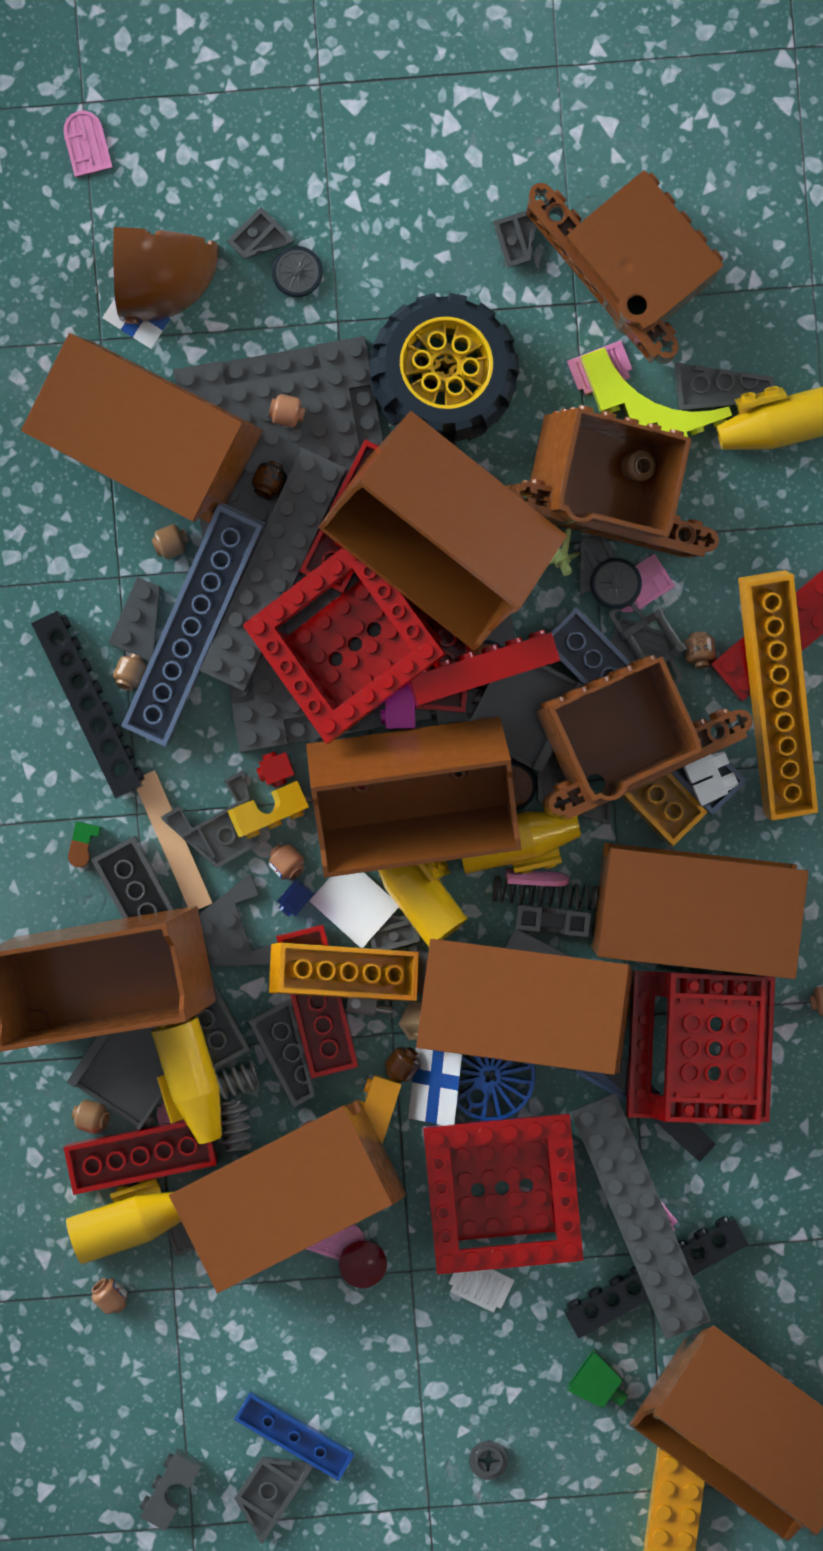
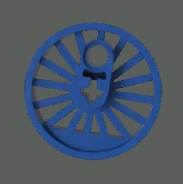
M462 1055V1061L476 1069H460V1073L475 1075L459 1080V1085L472 1082L467 1089L458 1094L457 1107L462 1112L478 1120H502L517 1113L528 1102L536 1082L535 1064L525 1063L526 1065L504 1069L514 1061L506 1060L500 1064L502 1059L495 1061L494 1058L489 1060V1058L484 1057L483 1061L480 1056H474L479 1063L478 1065ZM492 1069L495 1070L494 1075L496 1076V1078H490L489 1081L486 1082V1075L484 1072H490ZM531 1069V1080L506 1075ZM505 1081L529 1084L530 1086L525 1095ZM501 1085L523 1100L515 1107ZM479 1089L484 1093L481 1101L475 1102L471 1099L470 1094L473 1090ZM496 1089L511 1108L510 1111L501 1114ZM492 1093L497 1115L487 1116L488 1099ZM465 1096L469 1103L467 1108L459 1102ZM473 1107H482L481 1115L472 1112L471 1109Z

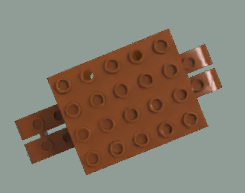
M643 170L581 223L580 215L573 208L571 210L568 209L564 204L566 199L559 190L554 191L545 183L533 185L529 192L526 215L613 318L617 330L628 336L647 361L652 363L655 360L659 364L670 363L678 352L679 344L674 336L676 334L674 328L668 322L665 324L664 322L716 279L724 266L720 253L716 249L711 250L708 247L705 235L700 230L695 231L690 225L692 221L683 210L681 212L678 211L674 206L676 203L670 193L667 191L664 193L659 188L660 182L651 172L648 174ZM557 214L561 217V220L553 221L550 215ZM633 296L643 297L647 303L646 311L640 315L630 313L627 308L628 300ZM660 336V337H661V340H660V341L658 340V341L656 342V344H654V341L657 340L658 337ZM668 347L670 349L669 352L665 351L663 353L661 351V348Z
M579 405V408L570 407V410L553 411L552 414L544 415L530 481L523 480L522 483L506 486L556 526L683 558L705 557V553L715 550L719 543L718 534L711 528L702 526L703 522L693 519L688 521L680 520L681 516L676 515L692 438L685 437L684 432L670 429L669 432L663 431L660 425L650 423L647 426L640 425L637 419L627 417L624 420L617 419L614 413L602 411L601 414L593 412V408ZM645 450L651 453L656 462V470L649 480L643 482L630 481L622 474L621 461L628 452Z
M654 655L633 661L626 667L618 668L607 673L604 677L585 683L583 687L572 689L563 693L561 697L539 704L541 709L535 712L566 778L565 781L554 785L555 790L544 797L543 809L549 815L560 816L561 820H569L608 801L616 800L625 793L747 738L746 732L752 726V717L745 710L728 711L725 708L709 714V720L703 718L692 722L663 656L655 658ZM738 720L735 726L728 727L727 724ZM712 727H715L717 731L715 738L711 735ZM592 774H598L604 779V788L599 793H594L587 781V778ZM569 798L571 801L559 804L558 808L554 807V804L557 803V800H564Z

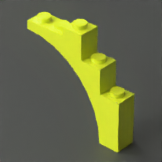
M605 348L580 357L599 412L614 413L620 410V405H623L627 418L639 420L640 425L647 426L648 423L662 426L661 430L667 432L670 429L684 432L685 437H688L687 432H690L691 436L704 432V426L712 423L715 428L732 416L729 406L712 411L688 412L654 403L639 394L622 378L613 366Z

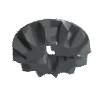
M488 1440L479 1442L472 1449L469 1464L476 1476L484 1480H493L500 1477L506 1470L508 1457L506 1450L499 1443ZM488 1451H490L491 1457L496 1459L491 1462L489 1470H487L485 1461L478 1460L486 1458Z

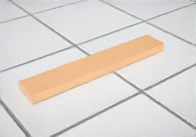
M156 770L144 775L145 780L141 781L143 787L137 789L187 906H197L198 909L212 904V899L187 842L161 819V816L173 809Z

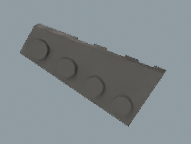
M674 362L678 410L682 411L737 406L735 399L741 398L742 394L748 392L757 394L764 392L765 388L774 386V377Z

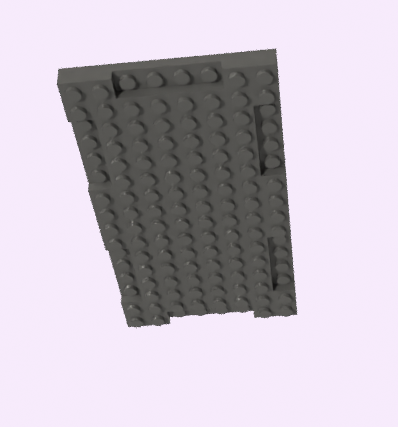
M365 336L232 361H218L173 369L176 385L263 429L227 502V505L263 522H268L279 496L266 499L254 492L255 488L252 486L251 481L261 463L278 462L283 466V470L288 478L301 448H304L345 467L347 471L335 495L336 498L364 440L366 439L378 446L383 442L376 399H374L370 385L371 376ZM280 394L300 398L301 407L306 408L303 422H297L296 427L293 429L274 425L272 418L268 417L272 398L276 399ZM199 518L202 537L204 538L209 523ZM300 573L296 583L303 579L305 575ZM354 573L346 590L360 580L356 573ZM329 588L278 627L277 630L289 635L339 597L341 593ZM379 623L371 625L369 629L371 636L375 637L381 633ZM354 638L351 641L350 647L352 651H358L362 647L360 638ZM338 652L332 655L331 663L334 666L342 663L343 657L341 653ZM262 655L246 692L229 684L240 752L322 738L264 655ZM385 702L343 734L386 727V724H381V710H386ZM415 709V722L431 719L430 710Z

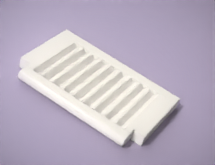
M493 1269L453 1273L449 1284L452 1285L451 1293L493 1313L496 1307L502 1308L514 1283V1279Z

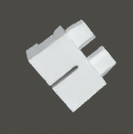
M725 752L710 754L683 767L690 784L711 776V778L691 786L699 806H703L728 794V790L738 785L733 772L723 777L719 773L718 768L729 764Z

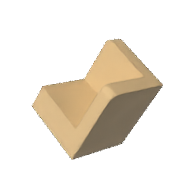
M422 1002L408 1003L398 1024L409 1040H417Z

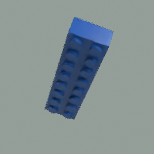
M251 1391L234 1419L337 1481L340 1480L354 1456V1451Z

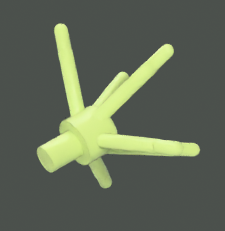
M566 528L565 534L567 537L562 544V548L558 549L549 563L555 564V567L560 568L563 576L572 573L569 563L571 559L580 556V551L568 554L571 536L570 528Z

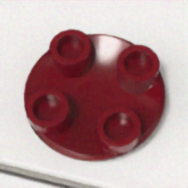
M357 1241L342 1250L339 1259V1270L343 1279L351 1286L368 1288L377 1284L385 1275L387 1259L384 1251L377 1243Z

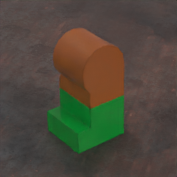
M76 821L68 853V860L72 866L83 867L90 862L91 854L89 849L92 837L100 836L101 826Z

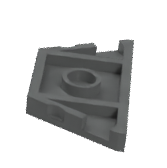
M261 1456L234 1498L240 1509L244 1512L249 1525L255 1531L260 1543H264L314 1466L305 1461Z

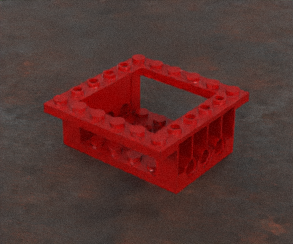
M341 548L243 624L245 630L326 744L331 743L446 655L438 644L443 640L424 612L344 548ZM354 570L360 578L357 583L289 635L277 630L278 627ZM379 623L381 633L375 637L371 636L369 632L371 625ZM354 638H360L362 641V647L358 651H352L350 643ZM339 652L343 657L342 663L334 666L331 663V657Z
M634 970L631 987L626 1117L653 1118L664 1122L761 1125V1122H770L775 977ZM655 996L668 997L664 1094L651 1093ZM714 1017H718L721 1020V1027L717 1031H713L710 1027V1021ZM713 1042H717L720 1045V1052L716 1056L711 1055L709 1052V1046ZM715 1066L719 1070V1077L712 1081L708 1077V1071L711 1067Z
M570 1113L423 1127L437 1275L584 1261ZM523 1179H530L533 1182V1187L528 1192H524L519 1188V1183ZM497 1182H507L509 1190L505 1194L497 1193L495 1190ZM476 1183H480L485 1187V1192L481 1196H474L471 1193V1187ZM555 1232L557 1240L463 1249H459L458 1242L461 1240Z

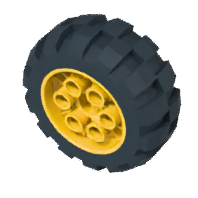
M435 293L417 297L415 302L407 306L403 304L390 315L384 327L380 328L373 344L369 364L370 385L374 399L378 400L382 407L381 413L393 426L398 425L412 411L455 445L457 441L465 439L470 441L486 433V430L494 423H497L505 413L517 388L519 355L515 353L513 346L515 340L506 324L501 325L494 317L496 313L482 302L476 305L467 301V296L449 293L448 296L436 297ZM446 334L453 336L451 344L447 343ZM432 338H439L443 345L439 348L433 347L430 340ZM420 341L427 351L419 350L414 346ZM456 342H463L467 346V350L463 352L458 351L454 344ZM474 351L478 355V358H467V355ZM422 356L427 360L428 364L422 367L418 366L415 358ZM471 364L475 367L476 372L468 374L464 371L463 366ZM441 365H443L444 368L449 367L447 374H445L443 371L439 372ZM422 373L421 379L410 384L407 376ZM427 379L435 381L437 387L435 389H428L424 385V381ZM465 380L478 387L474 393L465 386ZM456 383L461 387V391L453 393L449 390L448 385ZM438 391H444V405L435 404Z

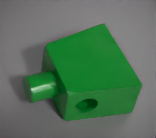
M595 1349L592 1350L567 1385L569 1392L601 1408L607 1404L609 1399L621 1407L628 1397V1394L618 1388L623 1381L620 1374Z

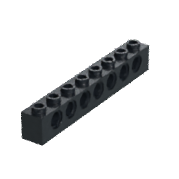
M55 611L31 623L114 797L119 799L143 787L141 781L145 780L140 767L135 768L131 761L134 758L133 752L129 745L124 746L120 738L124 736L122 729L118 723L114 724L110 717L113 711L108 701L103 702L100 696L103 690L98 680L93 681L89 673L92 671V667L88 659H82L79 652L82 646L77 636L72 637L68 628L72 626L67 615H61L59 611ZM57 632L64 634V641L60 645H55L52 640ZM67 654H73L75 657V662L70 667H65L63 664V658ZM77 676L85 678V685L80 689H76L73 684ZM89 697H93L96 701V706L93 710L87 711L84 708V701ZM99 719H104L106 729L100 733L96 732L94 728L95 722ZM109 741H114L117 745V750L113 754H107L105 751V744ZM123 762L127 765V773L123 776H118L115 772V767Z
M727 1215L717 1219L714 1222L715 1226L708 1230L706 1227L701 1228L693 1233L694 1237L690 1240L685 1241V1239L678 1241L692 1276L749 1245L733 1216L729 1218ZM722 1234L725 1238L724 1242L718 1246L713 1245V1236ZM694 1246L703 1247V1254L699 1257L691 1256V1249ZM635 1265L629 1269L631 1272L622 1277L619 1274L608 1281L610 1284L603 1288L597 1286L587 1292L589 1296L581 1300L575 1298L566 1304L567 1308L564 1309V1313L579 1339L649 1300ZM632 1281L640 1283V1288L636 1292H629L627 1290V1285ZM608 1294H618L619 1300L615 1304L607 1303L606 1297ZM588 1305H595L598 1307V1311L595 1315L588 1316L584 1312L585 1308Z

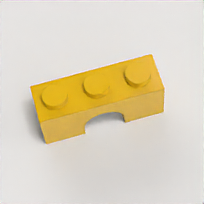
M298 781L271 792L275 805L269 814L261 812L254 800L228 810L227 812L238 837L246 835V838L250 839L261 834L259 829L268 826L270 830L282 825L281 819L289 816L290 820L304 815L302 810L309 808Z

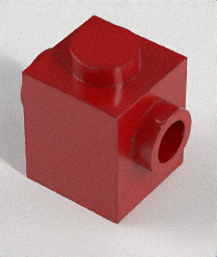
M276 751L263 755V761L259 762L260 767L256 769L261 782L266 781L267 785L273 784L274 788L286 784V778L295 775L287 752L277 755Z

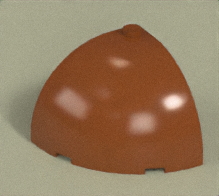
M114 227V293L119 319L123 320L124 324L139 325V321L166 319L189 308L204 294L213 279L218 263L219 245L214 241H208V244H206L205 238L185 233L160 230L156 231L155 234H150V231H146L143 228Z

